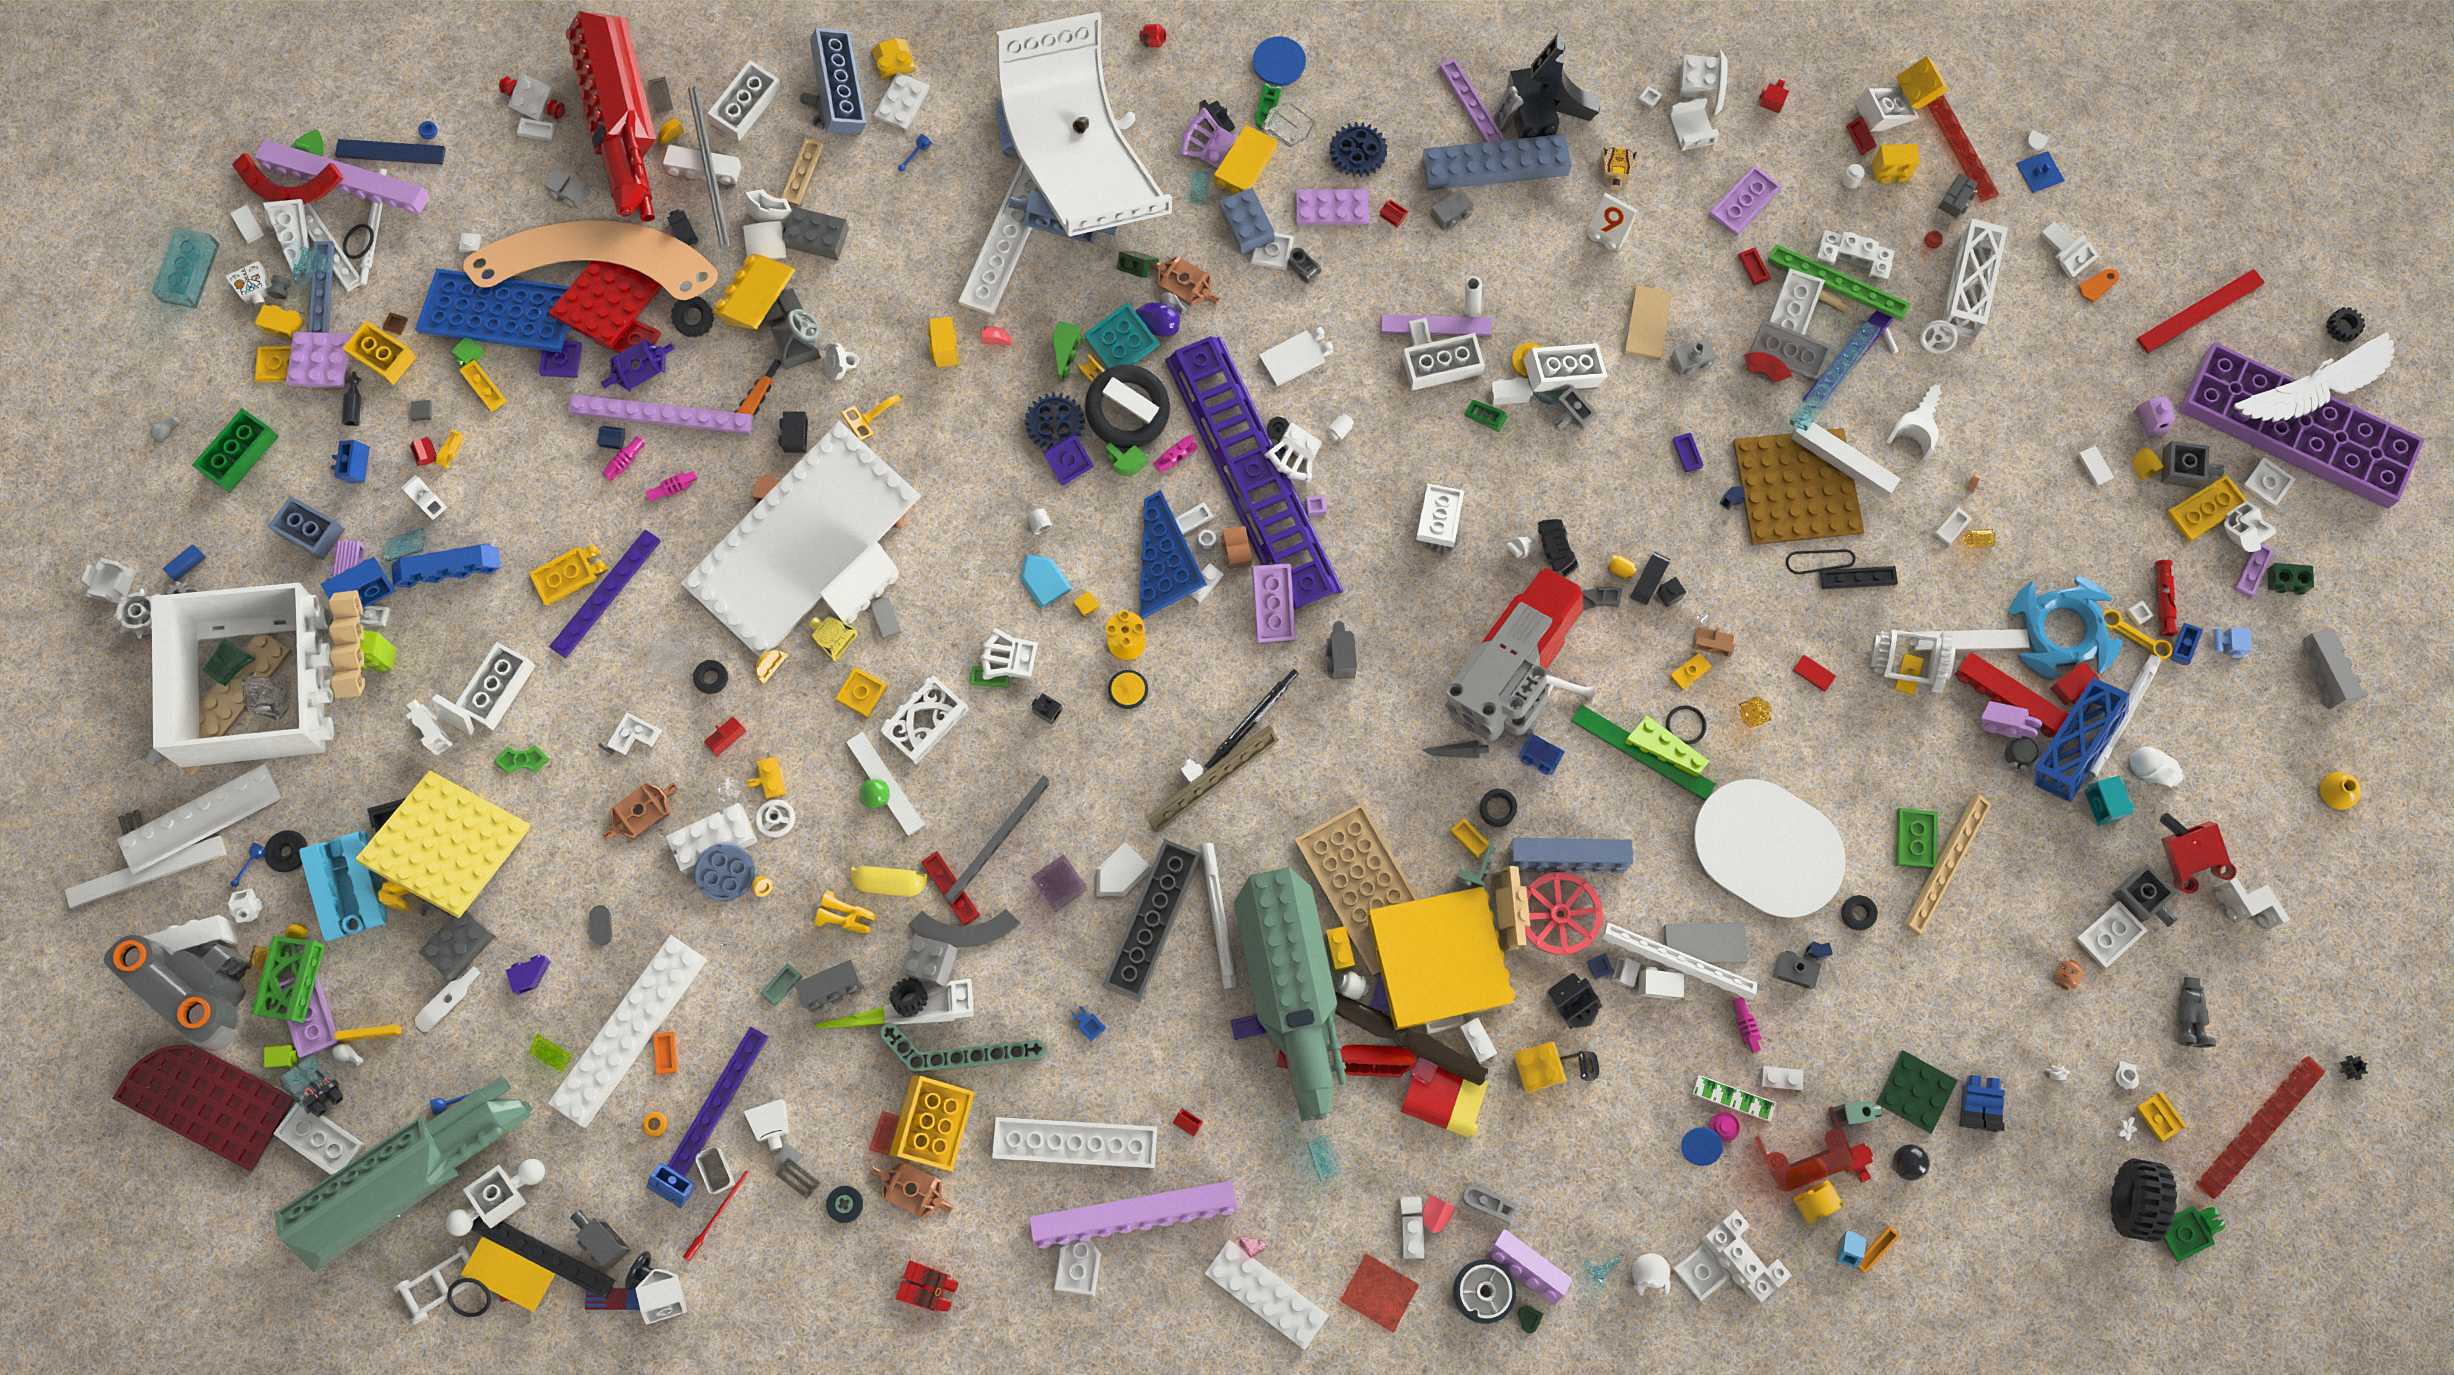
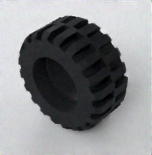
M2135 1158L2127 1160L2119 1168L2118 1175L2114 1179V1186H2112V1222L2115 1224V1229L2123 1237L2157 1242L2167 1235V1231L2171 1229V1223L2174 1221V1212L2177 1207V1186L2174 1181V1175L2162 1163Z

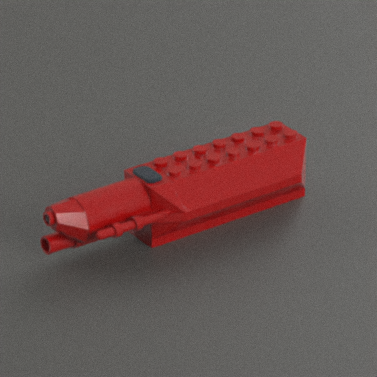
M579 11L576 17L573 18L570 27L566 30V38L569 40V52L573 58V68L577 75L576 82L580 88V99L583 101V112L587 118V129L590 131L594 153L602 155L610 193L617 214L622 217H629L638 207L641 221L650 222L655 219L643 157L656 138L627 17Z

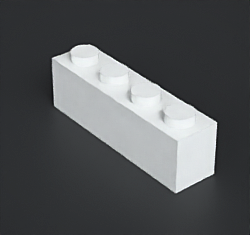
M668 145L663 165L669 174L674 176L681 174L690 179L697 177L707 181L700 150ZM710 153L712 154L711 158L713 160L716 181L724 185H736L741 170L739 158Z

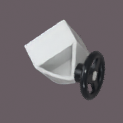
M649 1251L639 1255L630 1268L625 1280V1288L627 1290H632L637 1286L636 1293L646 1325L687 1312L678 1276L666 1270L649 1267L651 1262V1253Z

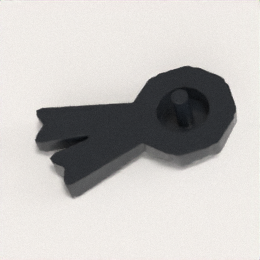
M1278 416L1269 420L1267 431L1272 438L1278 439V444L1289 423L1285 418ZM1284 447L1279 449L1280 459H1282L1286 451Z

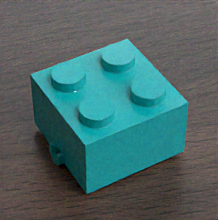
M2120 775L2088 784V788L2084 790L2098 827L2120 821L2134 812L2133 802L2128 798L2126 785L2121 780Z

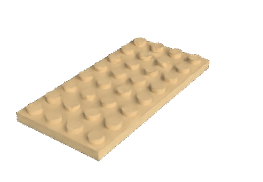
M1360 803L1297 837L1294 841L1343 927L1346 926L1349 938L1373 977L1380 973V968L1366 915L1367 912L1372 909L1419 899L1364 804Z

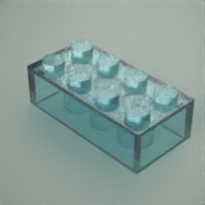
M176 227L152 293L161 302L197 309L220 245L217 240L208 233Z

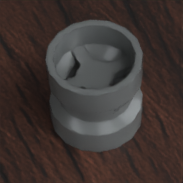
M273 275L271 278L272 286L268 289V295L276 299L285 300L288 295L286 290L290 287L291 281L284 276Z

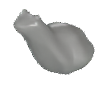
M1164 293L1160 296L1159 303L1168 305L1181 314L1187 311V308L1174 293Z
M173 417L165 421L156 422L151 428V436L156 441L163 442L179 424V418Z

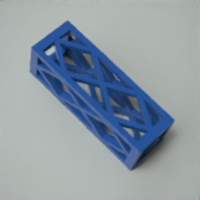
M2092 678L2034 768V785L2071 803L2129 712L2130 693ZM2092 704L2101 707L2086 715ZM2105 712V718L2084 728V722ZM2103 725L2095 738L2085 742L2086 733ZM2079 737V746L2061 754L2069 741ZM2080 752V758L2058 767L2059 761ZM2077 766L2071 777L2062 774V772ZM2046 776L2054 778V784L2044 780Z

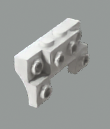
M1824 230L1816 261L1819 259L1830 262L1833 266L1835 260L1840 259L1862 267H1871L1868 277L1875 276L1884 279L1883 281L1886 282L1892 267L1895 251L1878 246L1879 242L1871 238L1857 236L1852 232H1844L1841 235Z
M1734 1210L1701 1239L1718 1258L1720 1265L1732 1275L1734 1282L1740 1285L1757 1305L1762 1303L1792 1275L1778 1259L1773 1261L1767 1268L1740 1237L1750 1225L1737 1210Z

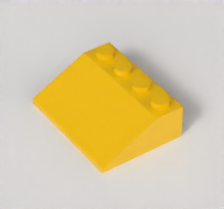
M751 254L745 259V264L735 274V279L726 287L724 295L716 302L715 308L712 311L714 315L728 326L757 329L795 272V269L763 255Z
M912 1075L889 1155L953 1172L975 1092L923 1076Z

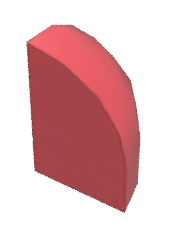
M983 326L984 330H982L981 336L983 344L1012 345L1011 337L1002 328Z
M1430 1194L1423 1211V1221L1427 1229L1432 1233L1441 1231L1450 1220L1455 1206Z

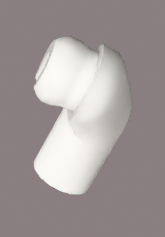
M1128 112L1121 120H1115L1118 128H1129L1135 122V115L1132 112Z

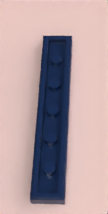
M338 139L335 156L348 159L443 165L446 148L438 145Z

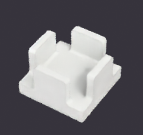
M101 558L96 568L91 565L86 567L81 580L87 586L85 596L117 605L119 603L122 604L121 598L127 597L137 571L127 568L119 562Z

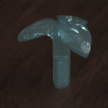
M1615 1256L1603 1265L1593 1267L1589 1257H1586L1588 1274L1594 1276L1593 1281L1598 1286L1607 1289L1602 1280L1608 1275L1609 1270L1621 1263L1620 1258Z

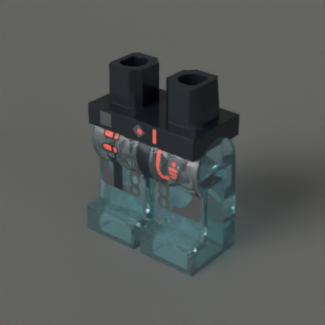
M314 1054L300 1063L298 1068L294 1067L280 1077L281 1087L304 1108L307 1114L312 1112L315 1116L320 1117L327 1111V1107L323 1104L329 1099L333 1105H337L343 1100V1095L339 1090V1083L324 1069Z

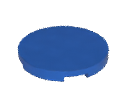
M1282 36L1264 40L1258 45L1253 55V67L1257 76L1262 81L1277 86H1286L1297 81L1301 77L1306 65V56L1302 47L1296 41Z

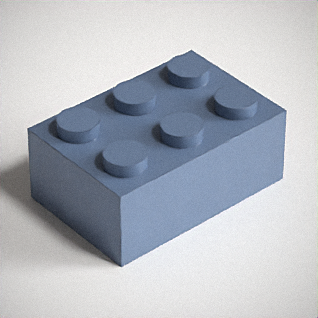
M1253 187L1219 200L1220 212L1241 255L1251 252L1257 247H1263L1270 242H1275L1274 230Z
M292 496L288 497L268 525L280 537L324 560L345 530L335 520Z

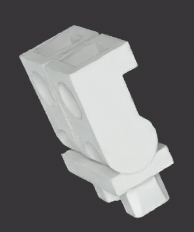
M416 699L406 705L410 712L406 716L422 731L425 737L420 740L426 748L435 755H438L453 745L441 725L435 721L437 719L435 714L426 706L420 705Z

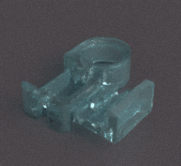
M300 248L302 255L298 265H294L291 275L293 281L300 285L308 284L315 268L328 274L333 258L328 255L319 254V252L312 248ZM304 272V277L299 280L300 273Z

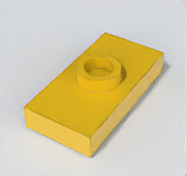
M1699 652L1673 672L1670 677L1681 690H1684L1711 669L1712 666Z
M1905 653L1898 674L1919 677L1924 659ZM1897 679L1894 690L1914 695L1917 682Z

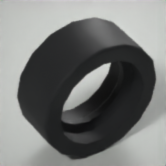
M1496 788L1490 790L1480 802L1479 812L1481 818L1492 827L1508 825L1517 813L1515 797L1505 789ZM1494 797H1502L1509 803V813L1502 819L1493 818L1487 811V804Z

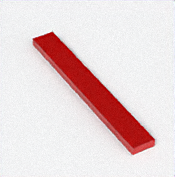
M2252 269L2139 336L2136 340L2148 354L2263 286L2265 282L2256 270Z

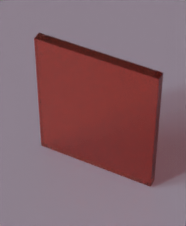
M1365 1254L1343 1296H1341L1340 1302L1394 1333L1416 1290L1419 1288V1284L1370 1255Z

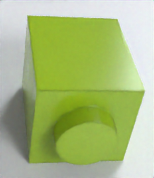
M290 1045L264 1047V1068L271 1070L295 1068L296 1062L299 1059L295 1047Z

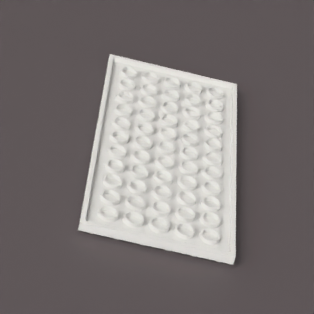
M838 421L681 584L760 657L765 652L773 650L821 601L820 592L875 540L878 542L921 495L844 424Z

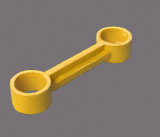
M2109 609L2103 613V617L2106 614H2110L2116 621L2113 626L2106 623L2107 630L2114 629L2148 649L2150 655L2161 657V661L2172 654V646L2168 641L2153 640L2123 622L2121 615L2116 610ZM2156 645H2161L2166 649L2165 656L2157 654L2155 650Z

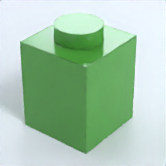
M464 338L451 351L455 356L454 360L461 367L467 365L472 360L477 362L485 353L470 338Z

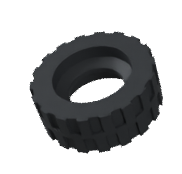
M699 296L688 300L678 299L671 309L673 325L681 334L687 337L696 338L697 336H703L713 326L714 314L712 313V308ZM690 308H697L701 312V320L695 325H689L684 321V313Z

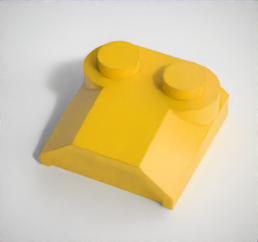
M895 38L881 42L872 49L882 80L894 77L898 72L904 74L916 70L905 39Z

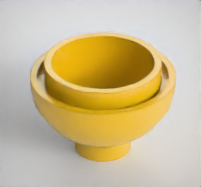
M2342 771L2329 773L2321 780L2319 786L2323 801L2328 806L2337 810H2346L2353 807L2361 796V788L2358 781L2351 774Z

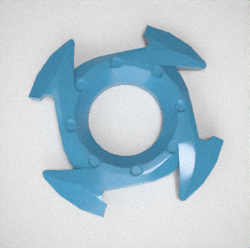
M2078 575L2075 576L2074 583L2077 585L2076 588L2047 592L2037 598L2035 583L2030 582L2019 591L2012 601L2008 614L2016 616L2018 613L2023 615L2024 626L2028 630L2029 645L2032 651H2035V653H2020L2019 658L2028 668L2051 680H2055L2058 674L2055 667L2081 664L2083 661H2090L2094 657L2097 658V673L2101 674L2114 662L2123 643L2119 638L2115 640L2109 638L2103 613L2096 602H2110L2112 597L2096 583ZM2057 609H2066L2076 613L2085 625L2083 641L2079 645L2070 648L2060 647L2051 642L2044 631L2046 616Z

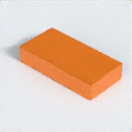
M675 1032L654 1034L656 1074L678 1072Z

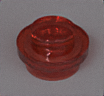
M1939 231L1928 232L1924 238L1925 244L1933 249L1940 247L1943 243L1942 234Z

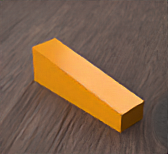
M1887 1226L1864 1252V1259L1858 1267L1866 1273L1900 1235L1890 1226Z

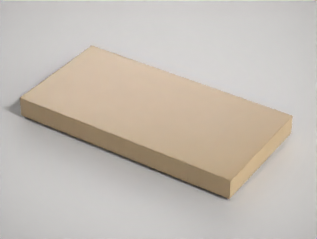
M1636 285L1624 353L1661 360L1672 292Z

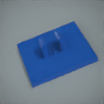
M2049 151L2016 163L2032 193L2065 181Z

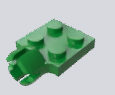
M2190 1206L2174 1214L2175 1217L2171 1223V1229L2167 1231V1235L2163 1239L2176 1262H2180L2214 1245L2213 1235L2223 1230L2225 1223L2223 1219L2212 1221V1219L2220 1216V1213L2214 1207L2198 1212L2194 1206Z

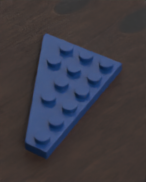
M1161 490L1144 499L1145 512L1143 515L1144 532L1142 537L1143 552L1140 579L1141 603L1139 612L1142 619L1207 586L1201 570Z

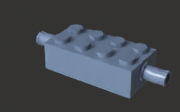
M1031 190L1030 197L1027 200L1013 196L1010 198L1009 208L1024 211V226L1094 244L1095 236L1098 232L1115 235L1117 226L1068 236L1040 191Z

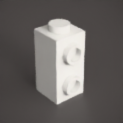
M1529 378L1497 379L1491 382L1492 405L1529 402L1530 396H1533L1531 385H1529Z

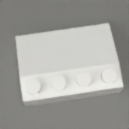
M875 540L821 591L820 595L828 610L839 621L850 624L857 618V614L861 610L864 611L870 606V601L873 598L881 596L885 590L884 588L888 584H893L898 579L899 572Z

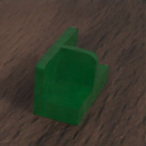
M1119 251L1117 270L1141 278H1147L1149 263H1159V258L1137 251Z

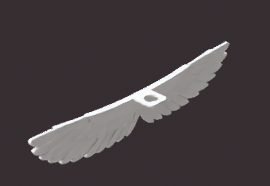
M2385 333L2375 339H2371L2332 365L2330 364L2333 359H2329L2321 363L2311 375L2273 390L2251 396L2246 400L2236 403L2233 408L2243 410L2241 414L2252 415L2251 418L2253 419L2262 417V421L2272 419V422L2279 421L2282 418L2286 421L2293 415L2294 418L2300 417L2302 414L2306 415L2310 410L2313 412L2317 407L2320 408L2324 403L2327 404L2329 402V389L2347 394L2348 392L2355 391L2356 388H2362L2364 385L2370 384L2371 381H2375L2378 378L2377 375L2385 373V369L2391 365L2388 362L2394 358V356H2390L2395 351L2392 348L2394 345L2393 340L2388 341L2389 334Z

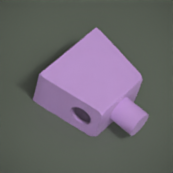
M2166 396L2150 399L2137 406L2148 438L2166 435L2175 421L2171 409L2172 403L2168 401Z

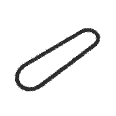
M1848 549L1795 551L1787 556L1786 566L1794 574L1819 572L1820 570L1850 567L1855 563L1856 556ZM1848 552L1853 556V561L1850 564L1801 572L1794 571L1789 566V559L1795 554Z

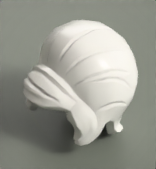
M1654 1253L1638 1257L1632 1266L1633 1287L1637 1290L1638 1294L1643 1296L1644 1290L1647 1287L1665 1288V1295L1669 1293L1670 1268L1667 1261Z

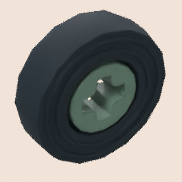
M850 1186L835 1188L826 1200L828 1215L839 1223L854 1221L863 1209L861 1194L857 1189ZM842 1199L845 1201L849 1200L850 1202L848 1203L847 1210L845 1208L840 1209Z

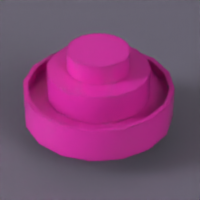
M1720 1112L1711 1118L1709 1129L1715 1131L1722 1142H1730L1738 1136L1740 1125L1733 1114Z

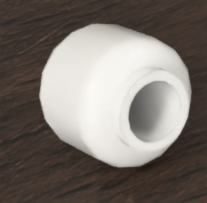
M1348 971L1346 974L1343 973L1338 982L1340 993L1354 1000H1359L1362 995L1366 996L1369 989L1366 977L1352 971Z

